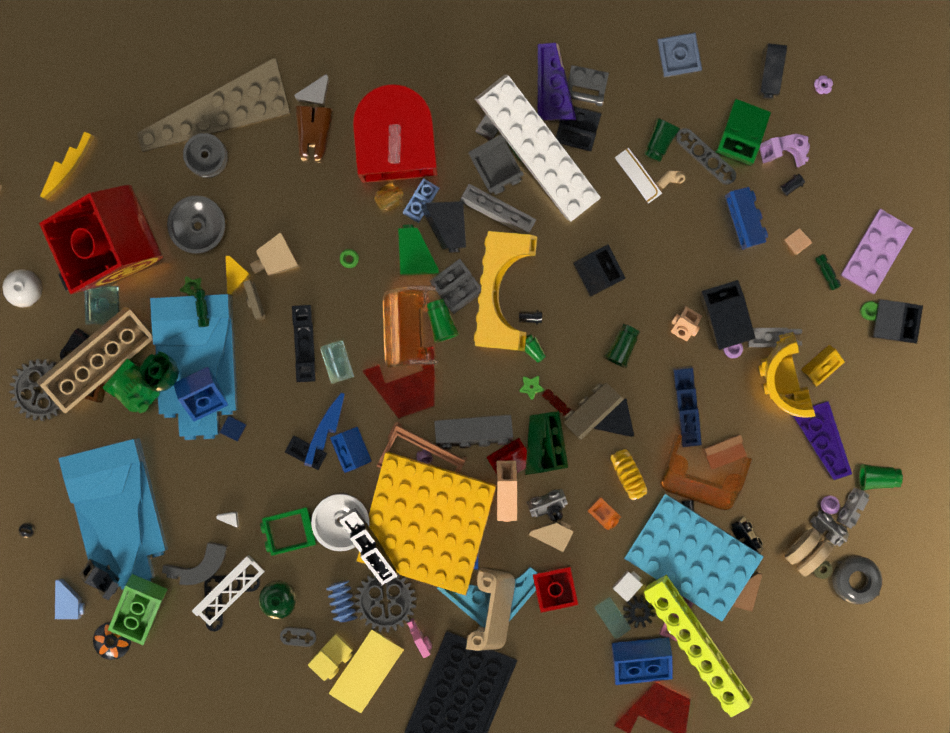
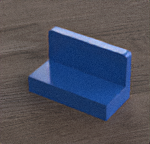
M358 427L330 437L344 473L371 462Z

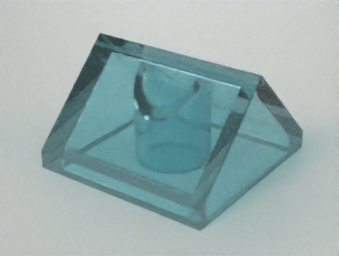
M100 286L84 291L85 325H104L119 312L118 286Z

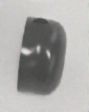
M853 555L837 562L838 564L832 574V583L836 593L844 601L861 605L872 601L876 596L880 595L883 578L879 567L872 560L863 556ZM856 571H862L866 577L865 585L859 589L852 588L849 582L851 574Z

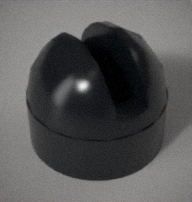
M553 505L548 508L547 514L551 521L558 522V520L563 518V511L559 505Z
M23 523L19 527V534L23 538H30L35 533V527L31 523ZM22 528H23V529H27V530H31V532H30V533L23 532V531H22Z

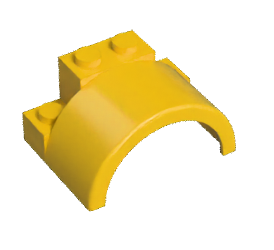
M790 332L779 335L780 341H776L777 345L773 348L768 358L761 359L762 365H758L761 377L765 376L766 383L763 384L765 394H769L770 399L788 414L797 417H815L808 387L800 388L792 354L799 353L795 334ZM792 393L794 394V396H790L791 399L785 396Z

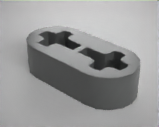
M286 627L280 633V640L286 645L310 647L317 639L316 632L309 628ZM291 631V634L297 635V638H291L290 641H287V637H284V634ZM308 632L313 639L307 643L306 639L300 638V636H305Z

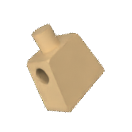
M282 233L277 234L256 250L259 259L250 263L255 274L265 269L269 276L299 267Z

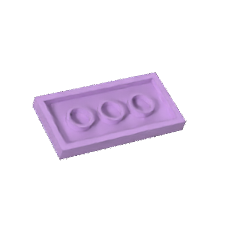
M879 209L842 271L841 276L868 292L875 294L913 228Z

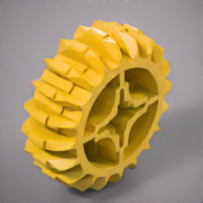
M623 449L611 455V462L629 498L635 500L647 494V487L629 451Z

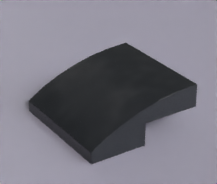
M573 105L576 120H560L556 139L560 144L591 152L602 113Z

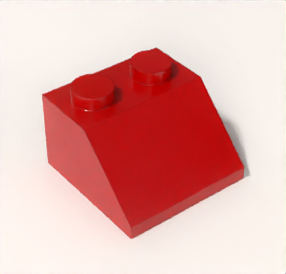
M570 565L533 574L541 613L578 605Z

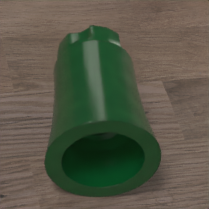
M656 118L644 155L661 162L663 155L665 156L680 128Z
M623 324L603 357L620 367L627 368L640 331L630 325Z

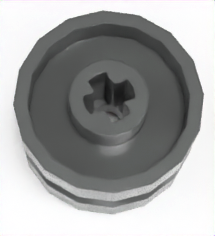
M199 133L192 136L186 142L183 149V159L186 166L196 175L203 178H212L219 175L226 168L228 151L216 136L209 133ZM205 152L208 153V157H207V158H204V153H205Z

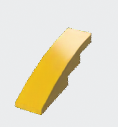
M84 132L77 149L69 146L63 163L54 162L40 197L48 200L70 178L85 157L94 139L93 135Z

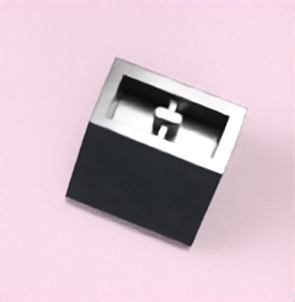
M609 244L573 263L590 297L626 279Z
M878 299L872 337L917 344L923 305Z

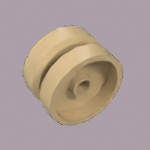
M813 527L806 531L784 556L790 564L798 563L797 570L804 577L817 569L829 556L834 547L826 539L820 541L821 534Z

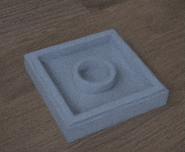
M696 33L657 40L664 77L702 71Z

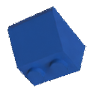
M209 367L193 373L174 384L177 398L193 422L228 406V402Z

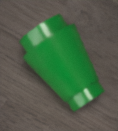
M532 334L527 335L525 352L539 363L546 355L536 336L533 337Z

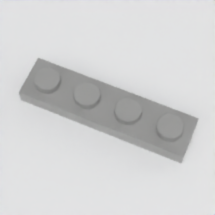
M468 184L460 199L464 204L520 234H529L536 222V219L471 184Z

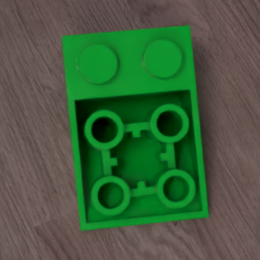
M735 98L715 153L751 166L759 151L771 112Z

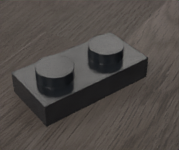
M293 435L285 453L304 463L310 444ZM316 449L311 467L319 471L327 453Z

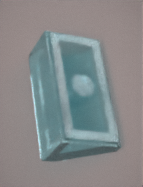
M343 341L321 347L332 384L354 377Z

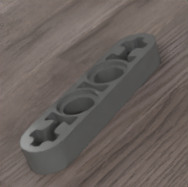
M684 128L677 133L676 142L720 183L729 185L735 181V170L691 130ZM688 133V139L691 142L693 141V139H695L697 142L692 144L691 148L689 149L687 146L690 143L686 140L682 142L680 140L682 138L680 134ZM696 145H701L704 148V153L700 156L694 153ZM710 158H715L718 160V166L716 168H710L708 166V160ZM722 165H724L725 167L722 170L725 173L731 172L730 177L732 179H727L725 181L723 179L724 174L721 171L719 172V174L715 172L719 170Z

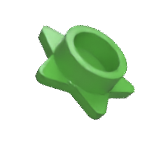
M186 276L185 285L180 289V292L187 293L188 296H194V290L202 289L200 287L202 279L192 280Z
M539 376L532 379L523 377L524 385L519 392L527 393L530 399L533 400L536 393L544 391L539 385Z

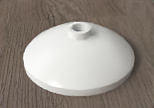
M334 494L326 497L316 506L312 515L311 525L314 536L324 547L334 551H347L356 547L350 540V534L337 521V518L356 508L369 526L368 512L357 498L347 494Z

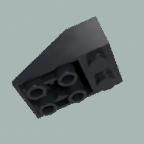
M738 280L701 291L700 299L719 350L755 339L745 297Z

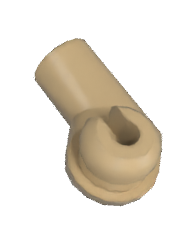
M669 170L659 179L657 185L664 189L670 182L683 183L686 177L682 171Z

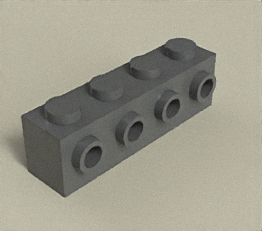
M511 415L434 421L436 445L445 450L452 449L455 446L460 448H470L471 445L487 447L492 443L508 445L509 442H513Z

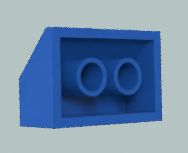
M746 187L727 193L725 198L742 250L767 242L768 234L766 228L762 227L760 222L762 220L759 208L756 209L754 204L756 201L754 191H750V188Z
M669 637L612 643L615 685L673 679L672 651Z

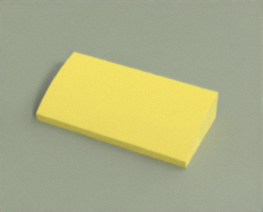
M371 629L329 694L352 709L362 713L404 649L377 630Z

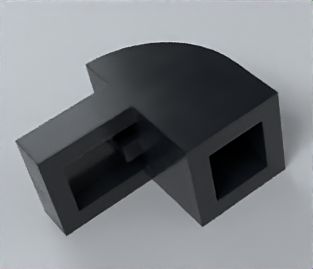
M92 559L88 560L79 574L83 582L96 588L104 599L109 600L118 589L120 578L112 570Z

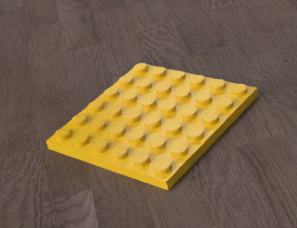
M386 452L369 512V527L399 575L466 596L497 485ZM359 552L357 562L365 564V562L360 557L361 553Z

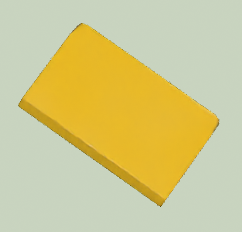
M828 345L801 370L817 387L845 361L835 348Z

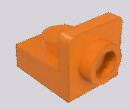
M602 498L588 510L607 530L614 528L621 518Z

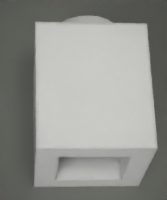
M626 571L612 588L628 602L643 585L640 582L642 578L634 571L632 573Z

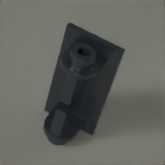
M745 516L739 520V523L735 521L731 524V530L738 540L745 538L746 540L742 543L758 553L763 551L762 540L755 535L752 523L746 520Z

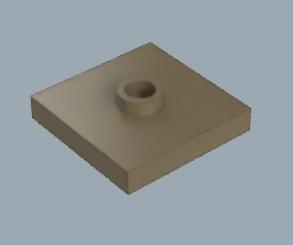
M250 280L243 282L248 296L246 301L248 307L252 308L255 319H265V312L255 283Z

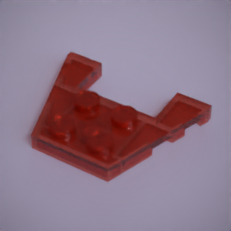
M433 346L417 351L423 368L422 371L385 383L379 365L363 370L364 375L398 419L435 407V349Z
M655 681L637 702L615 722L614 726L627 733H631L638 716L673 733H686L691 699Z

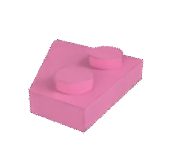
M414 618L410 619L407 624L410 627L413 640L421 655L425 658L431 655L432 643L428 636H423Z

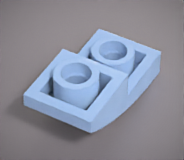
M423 178L404 209L403 214L419 223L424 216L421 205L432 203L440 188Z

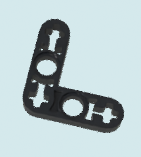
M246 574V577H254L256 574ZM213 575L205 580V597L208 595V592L212 591V586H209L208 583L215 579V582L219 584L227 575ZM260 578L256 580L257 584L253 588L249 587L245 592L257 590L261 584ZM236 579L238 586L232 590L240 591L242 582L240 579ZM223 593L218 596L219 604H223ZM207 607L205 615L211 620L213 614L209 615V612H215V609ZM224 612L216 619L220 621L216 628H214L213 624L209 626L206 623V627L210 631L215 632L222 628L224 625Z

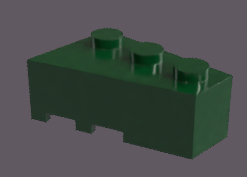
M559 411L530 415L525 475L569 468Z

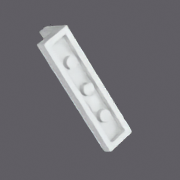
M248 555L192 612L196 616L199 615L210 626L265 571ZM250 564L259 571L254 577H246V568ZM235 579L243 580V588L240 591L232 590V582ZM221 593H229V602L227 604H218V596ZM207 607H215V616L211 620L202 612Z

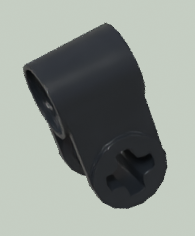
M77 328L61 350L60 359H64L68 352L71 353L90 335Z

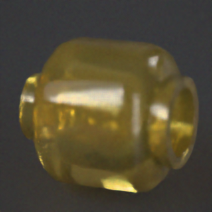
M387 184L375 192L376 197H374V200L381 211L390 212L402 204L401 197H403V193L398 186L394 187L392 184Z

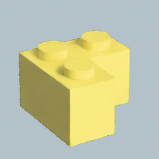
M336 633L310 660L308 666L322 680L325 681L327 678L331 680L339 672V664L342 661L346 663L353 656L351 653L353 647Z

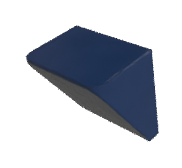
M228 416L220 433L238 442L246 424L232 416Z

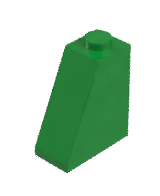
M413 224L402 225V228H398L400 275L439 274V269L418 228H414Z

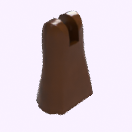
M296 106L298 149L301 160H307L309 147H315L314 160L321 161L331 123L332 108Z

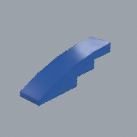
M340 393L318 425L304 462L305 466H312L316 449H324L327 433L336 432L344 393Z

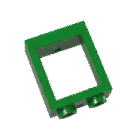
M309 507L262 518L263 522L260 523L262 534L266 533L267 541H265L267 553L270 552L271 556L318 544L312 530ZM301 514L307 541L276 549L270 521Z

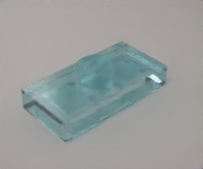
M610 597L594 607L615 639L631 630V627Z

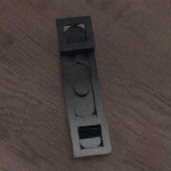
M311 305L292 306L296 383L316 381Z

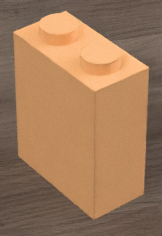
M497 461V521H517L516 461Z

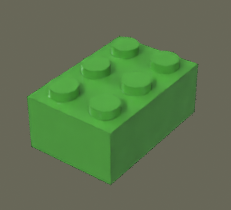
M132 574L125 585L108 631L144 645L167 589Z

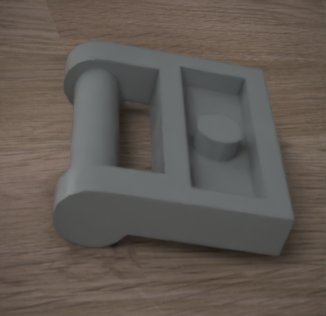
M571 65L568 79L571 98L596 103V106L602 107L609 73ZM575 86L599 91L598 96L572 91V88Z

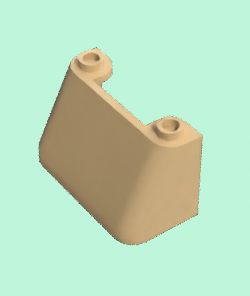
M478 568V588L483 592L491 593L486 627L479 626L477 631L468 634L466 649L475 651L500 649L506 642L515 579L508 572Z

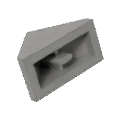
M325 74L294 96L297 101L324 106L329 85L328 76Z

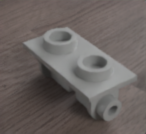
M854 487L848 495V500L844 507L840 510L836 521L850 529L855 526L861 515L856 510L857 508L861 511L864 510L870 500L868 499L870 495Z
M562 489L552 490L546 495L536 496L526 502L531 516H536V518L547 514V507L559 505L561 508H565V505L568 504Z
M820 509L817 517L814 516L811 519L812 526L821 534L826 530L829 531L825 537L835 546L838 545L840 547L844 541L847 542L849 536L847 529L843 525H838L830 514Z

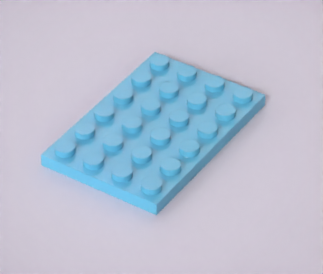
M665 494L624 559L655 579H659L667 574L681 596L720 621H723L764 556Z

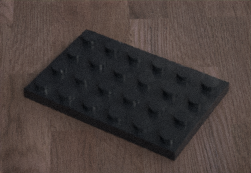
M446 630L404 733H488L518 660L494 649L479 651L466 649L467 638Z

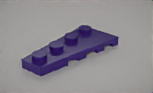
M538 44V115L543 121L576 120L559 44Z
M829 401L813 406L815 417L793 416L831 478L836 480L852 475Z

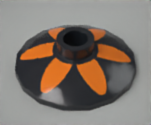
M106 622L95 631L93 647L102 658L108 660L119 659L129 650L131 640L108 631L111 622ZM109 638L114 640L113 645L108 644Z

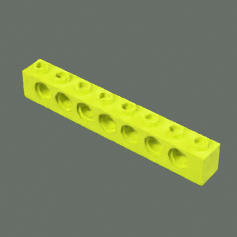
M667 574L650 583L644 591L646 600L654 606L657 616L663 619L669 633L674 635L679 647L688 655L690 663L699 671L701 679L707 682L713 696L717 697L721 702L722 709L730 717H733L750 708L753 701L752 696ZM661 597L666 598L668 602L662 601ZM672 613L677 614L679 618H675ZM683 629H687L690 633H685ZM694 645L700 646L701 649L695 648ZM704 660L710 661L711 665L705 663ZM715 676H720L723 680H718ZM726 692H731L733 696L728 695Z

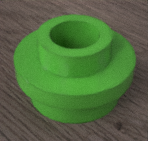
M346 249L340 254V263L344 267L353 268L358 264L359 256L356 251ZM348 255L353 257L351 262L346 261Z

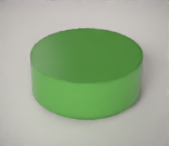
M874 301L865 302L860 309L862 317L866 320H875L878 304Z

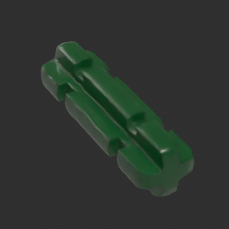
M821 254L816 257V262L821 266L820 269L826 281H829L831 290H835L841 286L839 279H836V274L831 264L827 262L826 255Z
M197 289L194 290V297L197 300L195 305L197 317H199L197 319L198 326L208 327L207 303L204 300V297H206L205 290Z

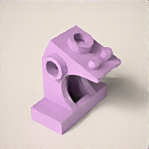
M792 134L771 138L761 143L759 149L763 163L771 162L783 156L782 151L787 150L793 154L796 166L800 167L805 164V161L808 162L809 160L806 154L809 152L810 144L808 143V136Z

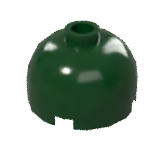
M161 351L155 355L150 354L140 367L139 372L142 375L139 379L142 385L156 392L166 391L178 379L179 370L177 363L171 356Z
M280 580L272 581L260 591L258 598L259 607L267 617L283 619L289 616L296 607V592L287 582Z

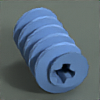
M349 580L331 584V586L326 588V590L333 592L328 595V598H333L334 601L329 604L336 606L331 611V613L337 614L333 618L334 621L347 622L357 619V616H351L356 612V609L350 608L354 605V601H348L353 595L346 593L351 590V586H345Z

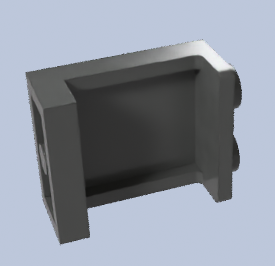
M502 134L468 152L490 194L495 193L497 195L506 190L505 186L509 184L514 186L522 181L521 178L524 176V173L518 166Z

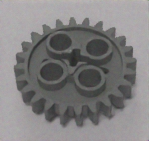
M37 359L35 364L33 360H30L29 366L22 364L24 370L16 369L19 374L18 376H12L16 381L9 384L14 387V390L9 391V393L15 394L11 401H17L14 408L21 407L20 414L27 412L26 418H30L33 415L34 421L38 420L39 417L41 421H45L46 416L50 420L53 419V414L55 416L60 415L59 407L45 391L40 393L38 389L40 385L33 379L35 372H38L41 378L56 365V362H51L49 365V359H45L42 364V360ZM27 389H29L32 392V396L30 399H27L25 397V391ZM43 398H47L49 401L47 408L42 405Z
M399 573L396 578L385 583L387 599L391 600L387 605L389 617L386 618L385 605L380 601L384 598L383 586L375 575L374 578L367 575L368 582L362 580L361 583L364 587L357 588L361 594H355V597L360 599L354 603V605L360 606L356 610V613L362 612L360 620L366 618L365 625L372 623V630L379 626V632L382 631L383 627H386L387 633L390 631V627L397 631V624L404 627L403 620L410 621L407 615H414L410 608H416L412 601L416 600L417 597L411 596L415 589L409 590L412 583L405 584L406 577L400 579ZM393 585L397 586L400 593L395 596L391 595L389 588ZM373 587L379 588L380 596L373 597L370 594V589ZM393 605H399L401 607V613L397 615L393 614L391 612V607ZM373 607H380L382 614L374 616L372 614Z

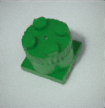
M127 358L103 386V389L117 398L129 411L143 413L159 397L160 392L153 391L142 385L139 379L142 375L139 372L140 366Z

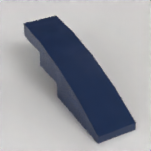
M693 367L673 368L682 447L702 445Z

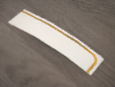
M629 148L615 157L648 204L662 194Z

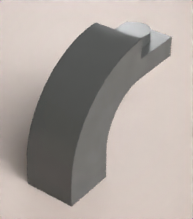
M208 542L204 559L198 566L184 568L165 564L163 565L162 573L167 574V578L178 579V576L181 577L179 585L201 583L209 579L221 568L229 545Z

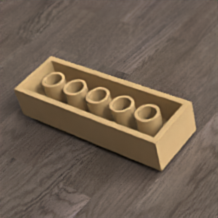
M125 306L36 382L59 409L66 414L118 370L127 358L131 359L153 340V336L135 314Z

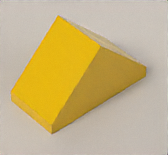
M225 256L227 294L234 295L251 274L231 256Z

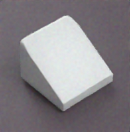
M238 512L222 513L216 516L218 520L239 527Z

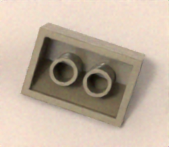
M599 383L592 390L594 394L590 398L585 396L578 403L580 407L576 411L572 409L564 416L566 420L563 423L580 440L624 400L607 383L603 385Z

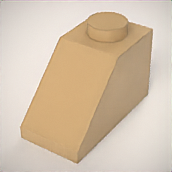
M561 521L560 524L554 522L532 529L528 534L564 552L574 531L570 529L571 525Z

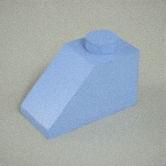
M64 579L55 580V619H80L85 612V604L82 603V598Z

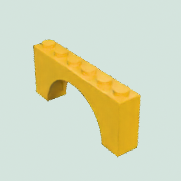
M488 231L485 237L486 252L482 260L484 269L480 278L482 287L481 293L478 296L479 312L476 315L477 331L474 333L475 346L525 351L527 332L515 329L503 316L499 304V288L505 272L514 262L527 256L536 255L537 236Z

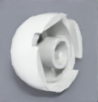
M25 269L15 270L4 279L2 286L3 294L7 301L14 306L30 307L41 297L42 283L32 271Z

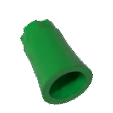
M444 299L428 303L427 313L433 331L434 343L458 336L459 332L454 325Z
M866 464L860 466L859 485L862 491L901 487L903 483L901 469Z

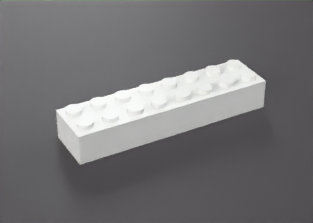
M504 74L474 98L567 220L573 221L601 198L509 75Z

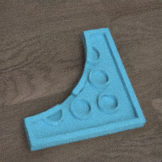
M531 567L515 579L509 621L536 591L533 574L537 572ZM471 584L466 596L437 587L439 591L481 627H486L491 593L483 592L478 586Z

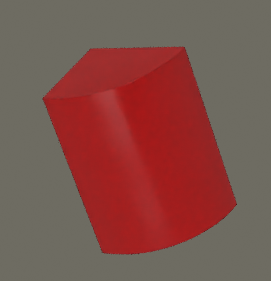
M517 438L486 458L496 475L497 461H516V470L519 473L526 468L527 450L520 438Z

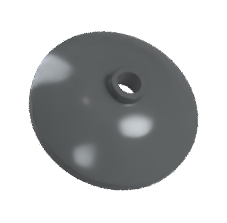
M190 196L174 205L168 216L167 229L171 240L180 249L189 253H204L213 249L221 241L225 232V218L222 210L214 201L203 196ZM197 222L201 223L200 229L195 228Z

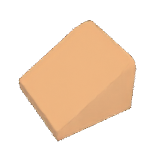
M800 228L784 239L795 255L812 244V241Z

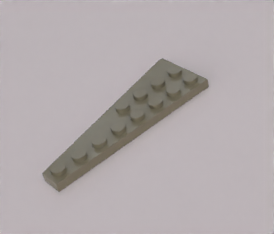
M276 58L267 61L139 131L137 135L142 152L188 141L192 136L199 133L214 134L290 114Z

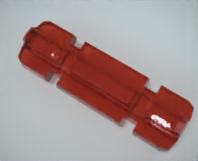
M546 389L542 393V397L549 400V403L560 413L562 412L563 416L572 410L557 395H553L554 393L550 389Z

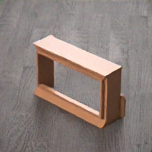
M396 422L388 435L389 442L377 464V467H382L384 455L390 451L397 436L456 465V473H460L467 457L461 458L402 428L403 424Z

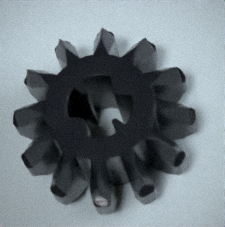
M643 595L640 596L639 601L636 596H633L634 602L632 603L630 600L627 602L630 607H623V610L629 611V613H625L623 616L624 618L631 617L627 622L629 625L635 621L634 627L638 628L639 622H641L644 628L646 627L645 620L650 624L652 623V620L648 617H655L656 614L650 612V610L655 608L653 605L648 606L650 603L647 600L644 602ZM643 607V608H644V610H642V611H643V615L638 614V615L636 616V615H635V613H636L635 609H636V608L641 609V608Z

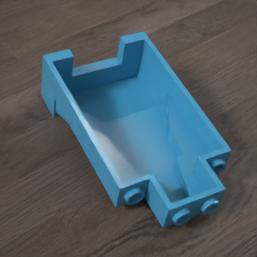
M229 294L205 295L204 300H206L208 311L207 318H209L208 327L198 326L197 319L199 317H197L195 305L197 300L194 296L150 298L152 336L156 354L161 351L174 359L179 370L177 381L209 367L228 402V406L193 422L179 402L174 385L166 391H160L158 397L159 414H164V418H175L176 414H178L179 437L184 436V440H196V436L204 435V439H215V435L220 434L219 411H222V415H233V411L238 410L232 296Z
M140 438L58 458L70 502L75 507L88 560L92 559L107 568L109 565L110 570L120 578L118 583L121 590L125 588L132 574L151 582L150 578L155 577L150 555L152 554L153 558L164 555L163 551L168 550Z

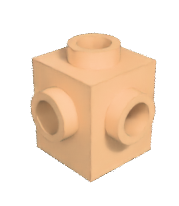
M686 306L680 315L676 314L671 323L674 326L671 332L679 338L688 341L691 335L695 337L700 327L698 324L702 315Z

